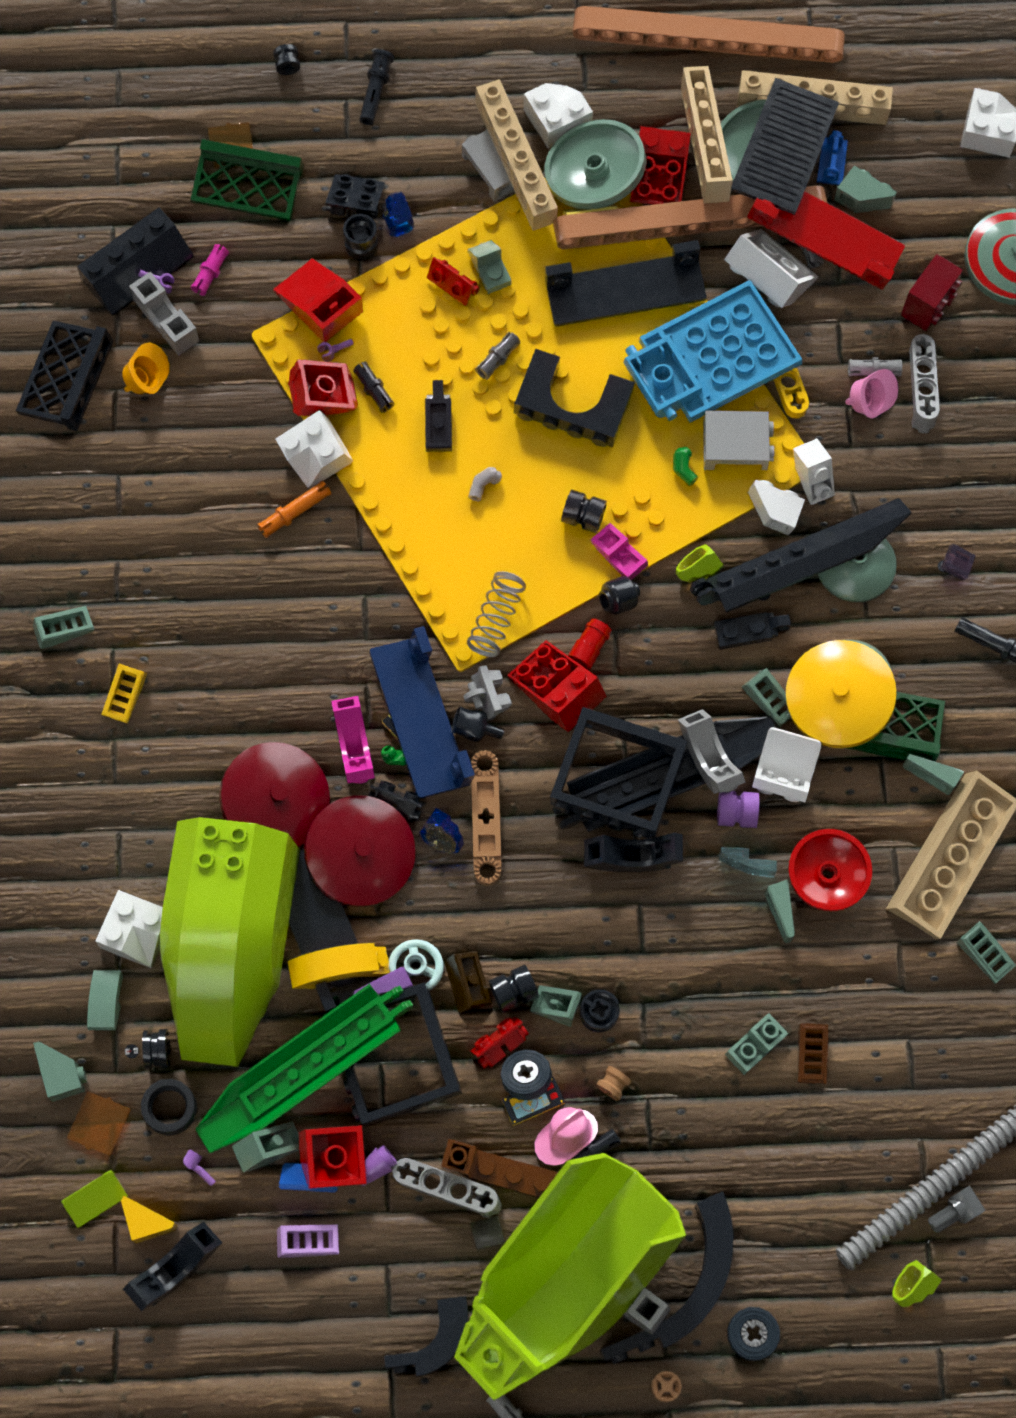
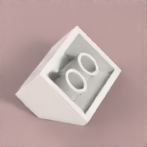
M762 229L740 235L724 259L730 264L732 271L751 280L758 291H762L768 296L770 303L781 308L793 304L818 278L814 272Z

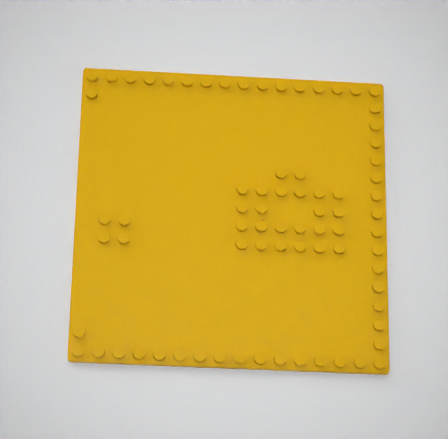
M551 192L558 207L557 217L563 216V210L573 209V207L560 202ZM631 193L614 203L617 205V209L643 205L630 202ZM516 194L347 282L362 297L363 313L327 341V343L333 346L352 339L353 345L334 353V358L329 362L346 363L354 380L358 407L354 411L325 415L330 419L354 461L335 474L454 667L459 672H463L488 658L471 650L467 645V640L471 636V630L478 627L476 617L483 614L481 605L488 602L486 593L489 590H493L491 581L496 572H510L520 577L526 584L525 591L515 593L521 599L517 603L501 598L495 591L488 595L490 601L502 602L513 607L516 614H504L493 608L490 604H486L483 607L485 614H495L504 617L511 623V626H498L489 621L485 616L478 619L480 626L492 627L503 632L506 636L505 639L492 638L482 632L480 628L473 631V636L488 638L495 642L502 650L599 596V592L605 582L622 576L591 542V539L609 523L625 535L629 540V544L648 560V566L644 569L646 570L755 509L748 494L749 488L755 480L771 482L775 488L783 491L789 490L801 483L795 468L793 448L803 445L804 442L764 384L714 411L769 412V421L774 423L773 437H769V446H774V461L769 462L767 470H762V465L716 464L714 470H704V416L690 423L683 411L679 409L675 411L677 417L672 421H669L667 417L658 418L636 383L634 384L633 394L613 447H601L594 444L592 440L583 437L574 438L567 434L566 431L560 429L551 430L544 427L540 422L534 420L525 421L514 414V403L535 349L560 357L559 369L550 390L555 403L569 412H585L592 409L601 399L610 374L635 382L623 363L624 359L628 357L625 352L627 347L634 345L637 351L643 349L639 343L640 336L708 302L706 299L705 301L554 326L545 284V266L571 262L573 274L671 257L672 248L665 238L574 249H559L553 224L532 231ZM492 240L501 248V259L512 280V285L488 294L468 254V249ZM433 257L442 261H448V264L460 272L459 275H465L478 283L477 286L480 287L479 292L475 296L470 295L466 306L426 278ZM293 311L252 333L253 341L292 402L288 381L290 370L298 359L324 361L321 356L327 354L329 350L321 353L318 352L317 347L323 342ZM507 332L514 333L520 339V344L507 357V362L504 365H500L488 380L481 378L476 373L475 368L486 358L489 349L496 346ZM366 361L377 379L380 378L383 381L384 389L395 402V405L390 410L385 407L386 412L381 413L372 397L367 396L364 392L363 384L353 372V369L358 364L363 368L361 362ZM433 380H443L444 394H450L452 404V451L426 452L425 399L426 395H433ZM300 416V417H301L302 420L304 421L305 419H307V418L310 417V416ZM688 447L692 452V456L689 459V468L698 476L697 481L692 486L687 485L673 471V454L678 448ZM488 467H495L497 471L501 472L502 479L498 484L493 485L490 482L485 486L481 501H474L468 498L473 478ZM571 489L585 493L587 499L594 496L607 501L606 510L597 533L582 529L581 524L572 526L561 522L563 509ZM498 579L501 583L509 587L518 589L523 588V586L518 582L508 579ZM495 582L493 583L495 589H502ZM497 591L501 595L509 599L518 600V598L512 594ZM493 604L503 611L513 613V611L506 606ZM488 616L489 618L500 624L508 625V623L502 619ZM484 629L485 631L494 636L503 637L500 633L496 631ZM474 640L470 641L475 647L487 652H492L484 649L483 647L478 645ZM478 641V642H480L482 645H484V646H486V647H488V648L494 649L492 646L488 645L487 643Z

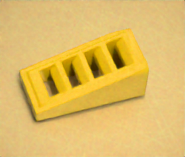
M118 664L101 715L128 724L147 673ZM124 675L135 677V683L124 680ZM122 684L133 689L131 693L119 690V687ZM116 695L129 698L128 704L115 700ZM112 704L125 708V713L111 710Z

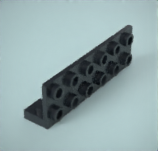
M698 240L673 244L671 257L572 274L571 262L545 266V284L554 326L705 301L707 295L699 265L700 246Z
M304 849L300 850L289 925L301 954L305 955L323 949L358 944L342 904L330 899L315 885L305 864ZM352 977L329 983L324 981L316 984L315 987L327 1014L353 996V991L374 980L373 977Z

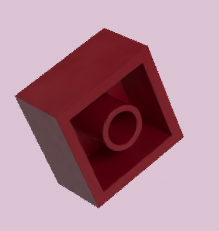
M936 254L908 292L901 316L926 332L932 324L936 326L944 315L943 310L945 307H950L958 295L956 292L963 282L959 280L963 270Z

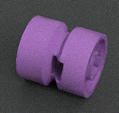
M735 791L719 793L717 808L718 826L733 827L735 823H739L741 827L757 828L759 793L743 792L740 796H737Z

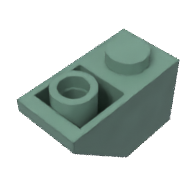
M853 166L837 187L834 200L854 213L890 209L897 192L887 183H881L873 178L868 171Z

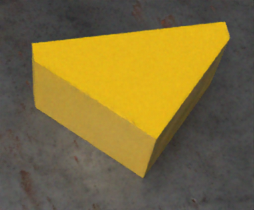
M123 1196L121 1203L131 1240L134 1243L176 1230L178 1226L176 1223Z

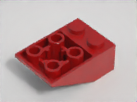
M640 126L639 137L646 153V168L640 182L631 192L630 202L647 205L681 202L691 133Z
M313 258L273 289L280 299L322 342H327L363 313L362 297L344 279Z
M547 640L507 675L552 721L567 732L576 726L583 707L593 710L607 697L597 676Z

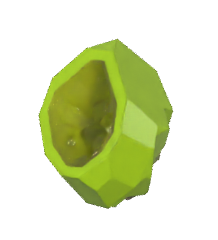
M705 544L697 547L683 558L676 568V575L679 579L691 583L701 578L706 579L709 576H715L724 568V565L715 552Z
M914 1260L905 1266L896 1279L893 1287V1300L902 1307H909L913 1303L922 1302L927 1295L935 1292L942 1279L923 1264Z

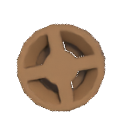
M608 1066L605 1070V1077L600 1079L596 1086L609 1097L619 1101L622 1097L623 1089L629 1087L632 1081L616 1068Z
M661 1372L652 1380L651 1392L661 1402H671L681 1393V1381L673 1372Z

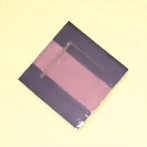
M952 544L947 550L941 569L961 580H965L968 578L976 555L956 544Z

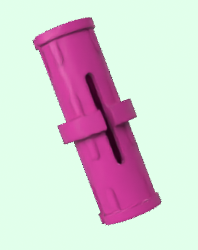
M219 244L214 245L206 262H202L200 265L201 271L191 285V289L195 293L201 290L199 293L201 296L206 295V291L213 279L219 276V269L229 254V251L223 246L219 250Z

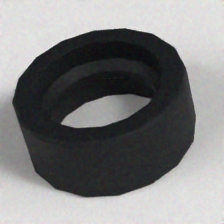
M162 1079L155 1082L145 1091L141 1101V1114L146 1124L156 1133L166 1136L177 1135L187 1130L194 1122L197 1113V1102L190 1088L183 1082L174 1079ZM172 1090L183 1096L186 1110L179 1121L172 1124L161 1123L155 1118L152 1105L154 1099L160 1093Z

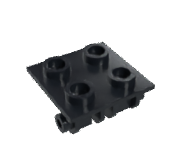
M335 174L325 205H327L326 211L331 212V215L344 216L346 208V217H349L351 209H353V215L358 214L359 210V214L377 219V207L385 182L372 178L364 179L347 174Z

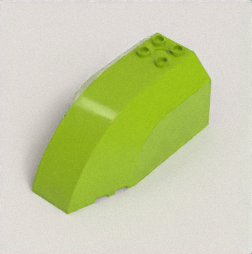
M201 817L177 821L161 916L160 954L180 1055L184 1061L238 1067L260 1020L263 1019L267 1011L266 1008L272 996L275 995L279 987L300 849L288 833L255 823Z
M605 1153L568 1160L484 1270L481 1281H483L478 1296L474 1298L472 1304L474 1309L470 1321L465 1324L454 1358L493 1400H497L547 1369L583 1350L602 1336L622 1317L685 1238L686 1233L678 1210L636 1169Z

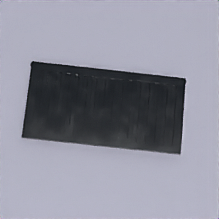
M775 78L732 183L731 191L755 200L757 198L768 200L775 205V208L795 215L839 102Z

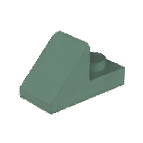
M492 240L468 249V254L488 294L512 285V280L501 259V248Z

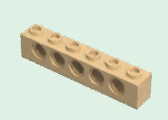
M684 67L681 93L689 133H691L690 138L703 202H729L733 180L709 67Z
M742 70L737 108L752 101L767 99L775 78L839 102L833 119L880 125L887 124L891 111L893 87Z
M500 79L476 87V106L532 231L553 224V220L557 218L558 207Z

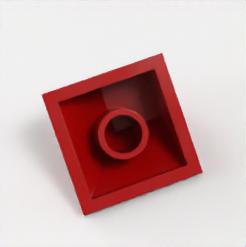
M362 1125L305 1129L298 1133L300 1162L309 1189L366 1184Z

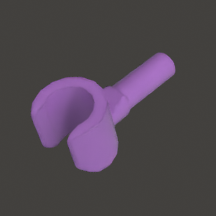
M140 270L138 276L143 277L148 272ZM165 273L162 276L154 275L166 290V293H171L172 287L165 285L164 282L174 283L173 276L169 273Z
M349 339L333 346L323 342L318 345L317 350L319 353L329 350L327 354L321 356L324 361L329 362L334 358V353L352 346L353 341Z
M189 1150L183 1159L184 1165L198 1173L212 1186L216 1181L198 1165L202 1156Z

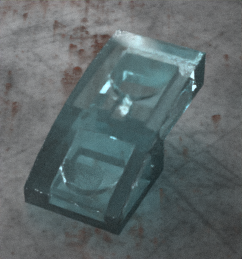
M721 847L719 860L737 870L774 878L777 872V860L749 859V848Z

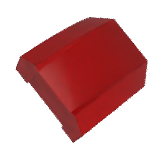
M298 359L291 368L288 385L292 398L293 413L296 415L311 416L319 410L324 415H334L357 409L358 401L354 380L346 363Z

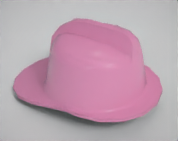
M878 370L866 378L855 381L850 390V397L845 402L847 405H852L856 412L865 414L866 417L871 419L875 418L894 405L898 395L897 379L890 370Z
M572 1107L559 1110L552 1117L551 1122L537 1135L535 1152L538 1158L545 1164L552 1166L561 1165L571 1160L595 1139L598 1127L594 1116L587 1111Z

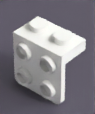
M770 728L752 787L757 788L763 794L771 795L774 793L784 796L786 800L791 802H806L811 779L820 753L821 742L778 728Z

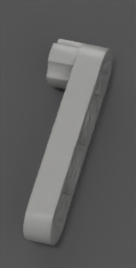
M920 334L913 338L910 346L913 398L911 424L919 433H928L930 429L934 428L940 410L936 350L934 340L928 335ZM919 345H923L924 349H926L924 356H921V346ZM926 365L929 367L930 372L922 373L917 369V366ZM928 387L932 393L924 395L920 393L918 388Z
M409 1158L398 1160L397 1164L393 1167V1177L404 1187L479 1213L484 1218H490L494 1214H499L502 1204L499 1196L488 1186ZM409 1165L413 1173L420 1175L419 1184L416 1185L418 1180L410 1175L403 1179L400 1170L406 1169ZM436 1174L440 1177V1185L436 1189L426 1188L425 1180L429 1175ZM456 1184H464L467 1187V1193L461 1199L452 1197V1188ZM474 1188L477 1189V1190L474 1192V1193L476 1194L475 1199L472 1198V1196H473V1189H474ZM490 1197L493 1201L492 1205L487 1204L485 1208H482V1200Z

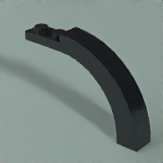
M720 1192L695 1204L704 1236V1260L699 1280L689 1299L674 1315L661 1322L653 1334L644 1330L601 1349L600 1353L604 1362L611 1360L613 1365L629 1358L627 1352L638 1348L641 1353L656 1346L654 1342L656 1339L659 1340L662 1349H665L688 1335L712 1310L726 1284L733 1256V1226L724 1192Z

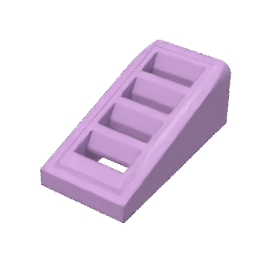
M338 1225L280 1226L277 1229L278 1258L338 1255ZM323 1232H328V1248H323ZM304 1233V1249H300L299 1234ZM311 1233H316V1248H312ZM287 1234H292V1249H288Z

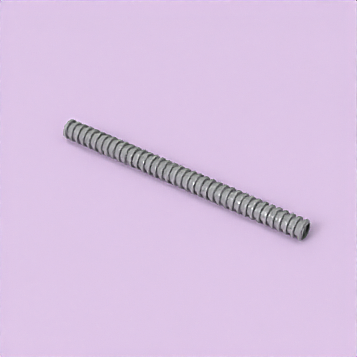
M1016 1104L1014 1105V1110L1009 1109L1007 1115L1000 1117V1121H994V1126H988L987 1132L982 1131L980 1137L973 1138V1143L968 1142L966 1144L967 1148H961L959 1154H953V1159H947L946 1165L941 1164L939 1170L935 1169L932 1171V1176L927 1175L925 1182L923 1180L920 1181L918 1187H912L911 1193H905V1198L900 1197L898 1199L899 1203L891 1204V1209L886 1208L884 1215L879 1214L877 1216L878 1220L873 1219L870 1221V1226H864L863 1232L858 1231L856 1237H850V1242H844L842 1249L838 1247L836 1255L843 1265L850 1270H854L856 1263L858 1265L862 1263V1258L867 1259L870 1252L875 1253L876 1247L881 1248L883 1246V1241L888 1242L890 1236H896V1231H902L904 1224L909 1225L911 1219H917L918 1213L923 1214L924 1208L929 1209L932 1202H938V1197L942 1198L945 1196V1191L950 1192L952 1190L951 1186L959 1185L958 1181H964L966 1174H972V1169L977 1170L979 1164L986 1163V1158L991 1159L993 1157V1152L998 1153L1000 1147H1006V1142H1012L1013 1136L1016 1137Z

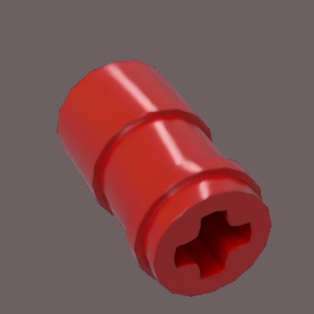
M592 618L586 624L584 632L576 640L568 656L588 671L591 670L600 655V650L610 638L611 628L604 622Z

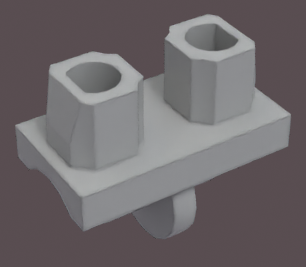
M487 665L478 667V672L471 676L472 682L467 684L469 692L463 698L466 703L474 702L476 709L482 708V711L487 714V721L494 720L499 713L508 710L512 702L507 693L499 695L496 693L495 688L503 684L500 670H488Z

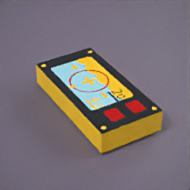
M554 1076L547 1091L536 1099L528 1101L518 1100L510 1095L502 1098V1103L512 1126L565 1104Z

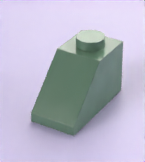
M39 1041L33 1043L46 1094L52 1102L85 1092L83 1084L87 1083L88 1080L83 1066L79 1067L73 1059Z
M293 1121L253 1132L233 1145L232 1148L244 1173L264 1167L298 1151L299 1136Z

